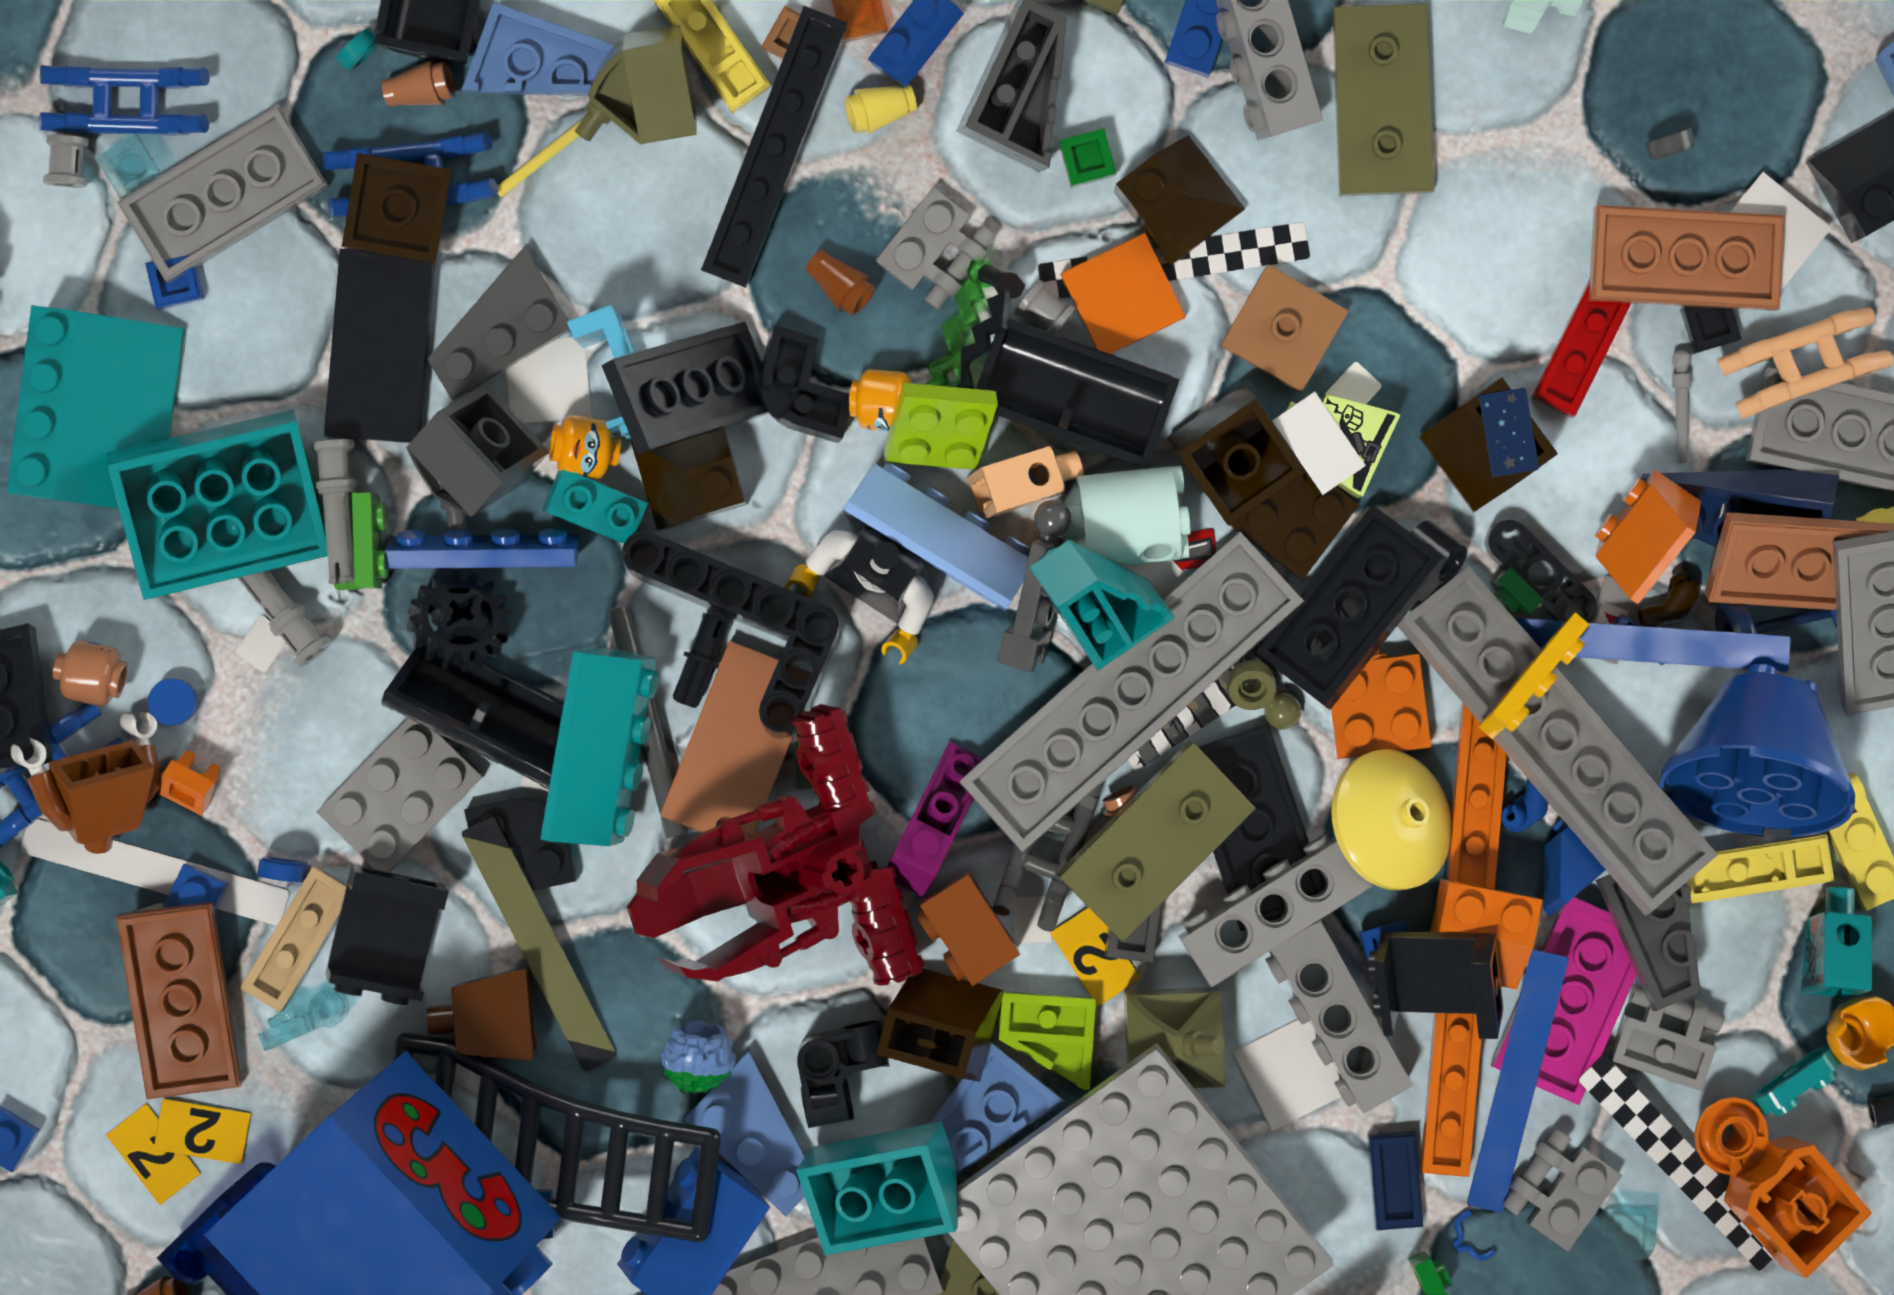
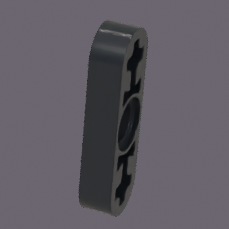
M1505 520L1490 527L1485 536L1487 553L1502 569L1511 567L1544 599L1540 606L1555 621H1567L1569 619L1564 615L1568 607L1559 596L1554 597L1551 603L1546 599V596L1555 592L1561 586L1563 579L1568 582L1569 586L1561 591L1570 599L1581 597L1584 600L1580 607L1584 613L1582 618L1588 623L1593 621L1597 613V601L1594 595L1524 525L1514 520ZM1500 530L1505 534L1515 531L1518 537L1514 543L1523 553L1527 552L1530 546L1536 551L1535 554L1523 560L1518 570L1512 563L1520 558L1510 549L1500 552L1497 548L1501 542L1497 536ZM1536 561H1544L1553 569V580L1545 588H1537L1529 581L1528 570Z

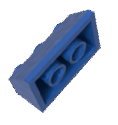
M696 1146L689 1157L682 1160L675 1170L674 1179L668 1187L665 1218L691 1222L700 1148ZM718 1159L708 1238L704 1242L697 1243L637 1233L635 1237H632L625 1244L621 1253V1259L617 1265L629 1281L646 1295H712L770 1209V1205L734 1167Z

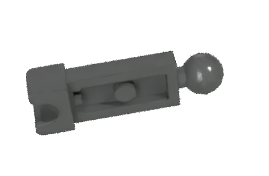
M1048 500L1041 503L1034 514V523L1040 532L1039 539L1031 545L1015 623L1004 631L998 656L999 663L1027 672H1033L1037 662L1044 663L1052 633L1051 630L1045 629L1044 626L1050 624L1055 607L1029 567L1039 561L1045 552L1059 547L1063 543L1064 538L1058 536L1063 535L1068 530L1071 524V512L1059 500Z

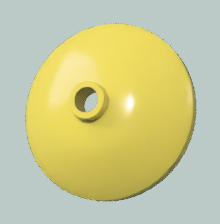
M1382 749L1356 758L1341 773L1332 797V825L1341 852L1351 867L1368 882L1388 890H1407L1420 886L1432 879L1439 872L1448 856L1451 843L1452 820L1444 791L1430 770L1420 761L1406 753Z

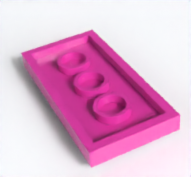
M1574 897L1558 910L1541 949L1543 952L1567 957L1568 964L1536 1087L1580 1105L1586 1088L1579 1082V1078L1601 1057L1637 974L1610 913ZM1517 1005L1490 1064L1500 1071Z

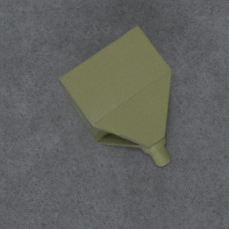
M680 25L628 33L619 39L602 61L588 92L589 102L585 106L587 113L575 129V132L580 137L590 142L603 123L609 124L611 120L639 144L697 135V112Z
M1217 987L1124 991L1127 1064L1158 1043L1193 1088L1225 1087L1222 993Z

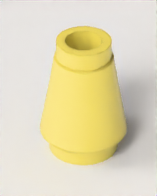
M910 84L907 87L895 85L855 89L854 95L844 98L846 114L854 133L865 131L869 135L909 113L917 111L915 94Z

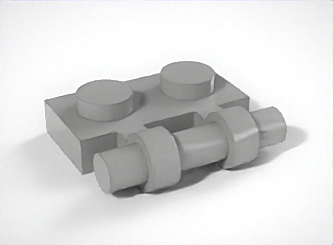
M933 187L877 258L876 263L912 292L925 277L934 286L924 300L936 310H939L949 296L954 299L962 289L960 282L975 263L980 265L988 256L985 250L996 236L985 226L981 225L971 239L966 237L960 231L969 221L970 215ZM951 244L960 253L948 269L943 272L934 264Z
M1634 984L1629 995V1002L1645 1007L1642 1021L1626 1015L1623 1016L1609 1059L1613 1062L1702 1091L1717 1047L1699 1039L1703 1027L1719 1032L1723 1026L1725 1015L1710 1010L1707 1003L1693 999L1691 1003L1682 1000L1661 1010L1652 1011L1642 986ZM1663 1013L1685 1021L1682 1034L1659 1027Z
M1556 1128L1546 1143L1541 1141L1534 1153L1537 1154V1157L1522 1178L1517 1175L1509 1186L1513 1190L1502 1205L1518 1216L1528 1201L1533 1203L1537 1208L1527 1223L1569 1252L1620 1180L1622 1174L1582 1146L1579 1147L1571 1160L1565 1158L1561 1154L1572 1139ZM1555 1167L1562 1173L1545 1195L1537 1188L1551 1168Z

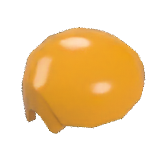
M1877 996L1852 998L1841 1003L1834 1010L1826 1028V1039L1830 1050L1843 1065L1858 1071L1876 1067L1878 1064L1881 1065L1888 1061L1886 1054L1894 1045V1007L1889 1001Z

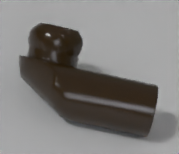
M1687 572L1674 574L1669 579V589L1671 591L1664 602L1638 608L1640 625L1661 627L1683 621L1699 597V585L1694 581L1693 576Z

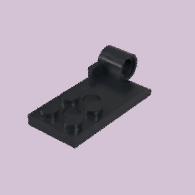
M1372 505L1300 595L1304 600L1303 603L1273 629L1256 653L1323 706L1331 710L1416 601L1419 600L1423 603L1438 585L1447 583L1458 573L1467 557V547L1430 520L1421 522L1409 532ZM1352 596L1361 597L1362 608L1360 612L1352 618H1343L1340 613L1342 603ZM1322 633L1331 634L1333 643L1330 650L1323 655H1313L1311 644L1314 638Z

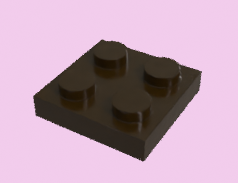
M357 153L342 247L437 264L453 170Z
M1306 471L1229 526L1238 533L1241 532L1252 544L1297 578L1303 580L1358 508L1359 504L1337 487L1322 495Z

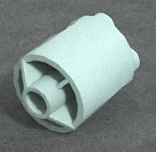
M1167 466L1076 476V482L1063 502L1071 512V524L1063 534L1064 543L1071 540L1121 566L1189 558L1187 535L1190 534V517L1188 506L1182 505L1181 494H1184L1182 467Z

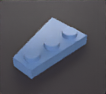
M990 1043L980 1082L962 1079L929 1124L942 1121L956 1162L957 1177L1067 1101L996 1044Z

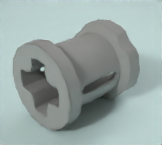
M47 135L46 143L50 145L49 173L43 176V183L68 188L86 187L87 179L82 177L84 149L88 148L89 140L72 135Z
M1039 279L1020 302L1014 313L1018 317L1025 315L1044 331L1057 335L1076 309L1072 305H1064L1044 289L1045 283Z

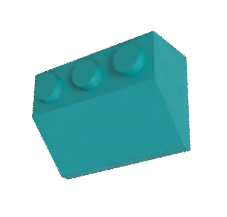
M942 1121L813 1146L796 1169L825 1256L955 1232L958 1228L956 1162Z

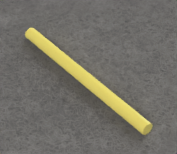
M582 120L497 186L498 195L503 197L577 139L579 135L575 132V129Z

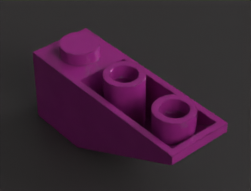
M949 741L887 867L894 866L897 876L894 878L896 884L925 897L973 801L972 796L959 781L981 763L984 758Z

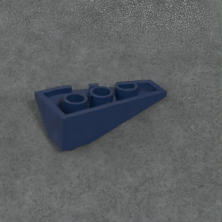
M1792 469L1661 473L1701 500L1696 533L1689 541L1696 538L1716 548L1727 512L1833 519L1838 475ZM1651 473L1642 474L1641 479L1646 481Z

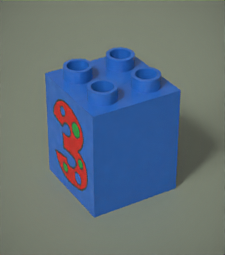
M405 1051L330 1114L204 1235L260 1295H522L553 1265V1262L540 1250L537 1244L559 1222L561 1216Z

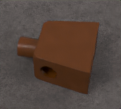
M529 966L456 984L451 990L452 1005L427 1007L426 1021L428 1034L455 1033L457 1054L517 1060H533L538 1055L532 971Z

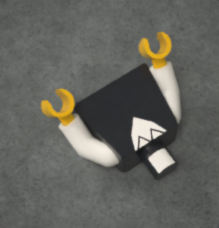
M867 526L856 533L842 530H834L828 533L806 559L807 565L801 564L795 567L785 588L789 589L792 584H799L806 589L803 596L810 598L820 580L819 575H824V577L899 625L900 628L896 629L882 645L881 651L885 656L893 646L897 647L902 654L899 664H904L918 647V640L915 635L919 634L934 599L933 592L924 579L923 563L914 555Z

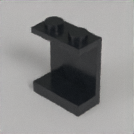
M351 864L325 971L328 982L335 984L334 990L353 996H362L363 990L381 993L380 999L398 1005H408L409 999L422 1001L424 991L420 984L438 910L445 909L449 893L444 883Z
M1381 931L1377 950H1370L1368 973L1370 979H1377L1378 988L1374 989L1373 1011L1375 1016L1382 1017L1384 1036L1394 1035L1399 1012L1476 1014L1479 1038L1498 1039L1504 1007L1496 934Z

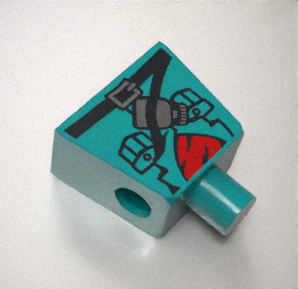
M1844 887L1826 888L1825 912L1808 918L1801 994L1850 998L1872 991L1871 916L1854 914L1855 889Z

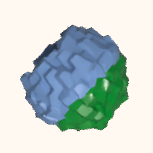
M701 1020L685 1022L682 1029L675 1028L670 1038L666 1041L663 1051L660 1052L662 1065L664 1066V1075L670 1078V1081L679 1088L682 1094L710 1093L712 1089L719 1087L724 1079L731 1076L736 1061V1053L733 1052V1041L729 1039L726 1029L720 1025L712 1027Z

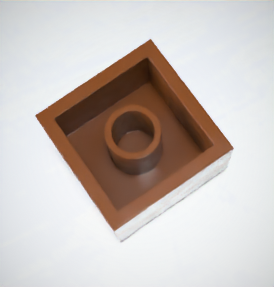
M965 870L920 900V907L923 911L917 914V918L932 941L940 937L948 948V951L943 954V958L958 981L967 977L970 984L974 986L1020 955L1018 946L997 914L993 911L992 906L968 870Z

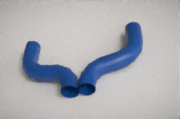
M1467 1209L1460 1213L1454 1221L1457 1237L1452 1244L1458 1253L1467 1252L1473 1259L1478 1261L1487 1260L1496 1255L1493 1248L1483 1254H1479L1469 1245H1460L1464 1239L1461 1223L1472 1215L1470 1210Z

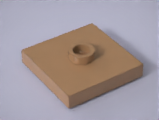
M1267 264L1220 347L1297 392L1302 393L1349 311Z

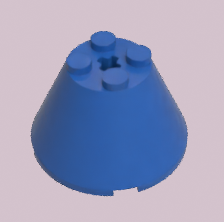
M1767 664L1751 665L1748 673L1733 676L1723 683L1668 759L1660 775V788L1666 789L1668 797L1684 815L1706 825L1740 834L1763 837L1765 828L1791 829V837L1820 834L1843 825L1853 815L1855 808V792L1817 696L1818 685L1809 680H1797L1780 675L1775 667Z

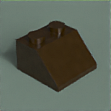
M1244 384L1167 437L1171 446L1228 526L1306 472L1256 397Z

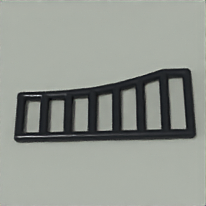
M401 1033L397 1036L393 1061L405 1051L412 1058L413 1053L437 1056L435 1082L451 1100L456 1063L480 1076L475 1125L491 1142L498 1086L523 1098L514 1167L530 1184H532L541 1106L566 1115L556 1200L544 1198L561 1216L560 1220L697 1243L704 1242L708 1238L721 1134L717 1129L627 1113L572 1098L535 1084L482 1056L457 1054L456 1044L451 1039L412 1033ZM585 1121L610 1128L601 1207L575 1203ZM629 1133L655 1138L646 1214L620 1210ZM674 1142L701 1146L691 1222L665 1218Z

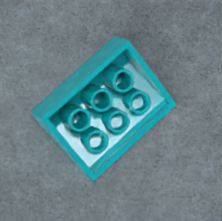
M31 305L6 493L30 498L119 509L107 467V453L170 438L185 329L93 313Z
M294 409L107 453V467L143 600L328 556L326 535Z

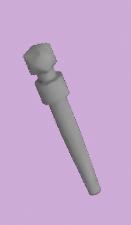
M1683 350L1675 352L1672 356V363L1676 367V374H1672V388H1675L1679 463H1687L1688 388H1691V373H1688L1687 370L1691 357L1688 352Z

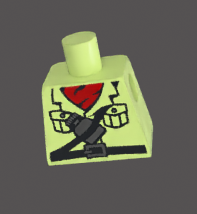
M1326 394L1321 399L1322 403L1366 465L1337 485L1338 488L1358 499L1363 497L1400 415L1385 409ZM1290 401L1286 411L1296 405V403Z

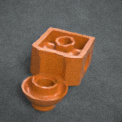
M1737 1097L1719 1099L1705 1108L1697 1120L1694 1132L1696 1150L1702 1161L1715 1172L1730 1175L1723 1201L1782 1268L1807 1279L1872 1212L1813 1144L1790 1135L1768 1140L1767 1122L1758 1107L1748 1100ZM1731 1124L1732 1136L1723 1144L1722 1132L1726 1126Z

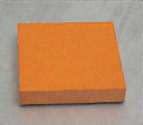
M1145 233L1060 274L1095 349L1113 354L1186 318Z

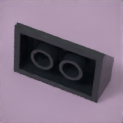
M1894 113L1806 162L1851 243L1868 236L1894 221Z

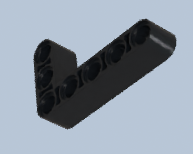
M642 531L629 536L623 544L622 556L628 571L636 579L787 641L760 703L759 715L762 726L771 736L784 739L796 734L797 729L792 722L787 725L777 726L769 721L768 714L773 706L781 703L788 704L795 711L793 718H796L798 713L809 710L839 640V622L833 609L656 534ZM649 546L657 550V558L649 566H637L632 561L634 553L641 547ZM693 564L701 570L698 580L689 585L676 581L675 577L678 569L683 565ZM729 582L739 583L745 589L744 594L737 602H724L718 596L719 590L723 585ZM771 600H780L788 606V611L782 619L770 621L762 615L764 605ZM814 618H824L831 624V631L822 639L811 638L805 632L808 622ZM802 660L811 664L813 673L804 682H793L786 675L787 669L793 662Z

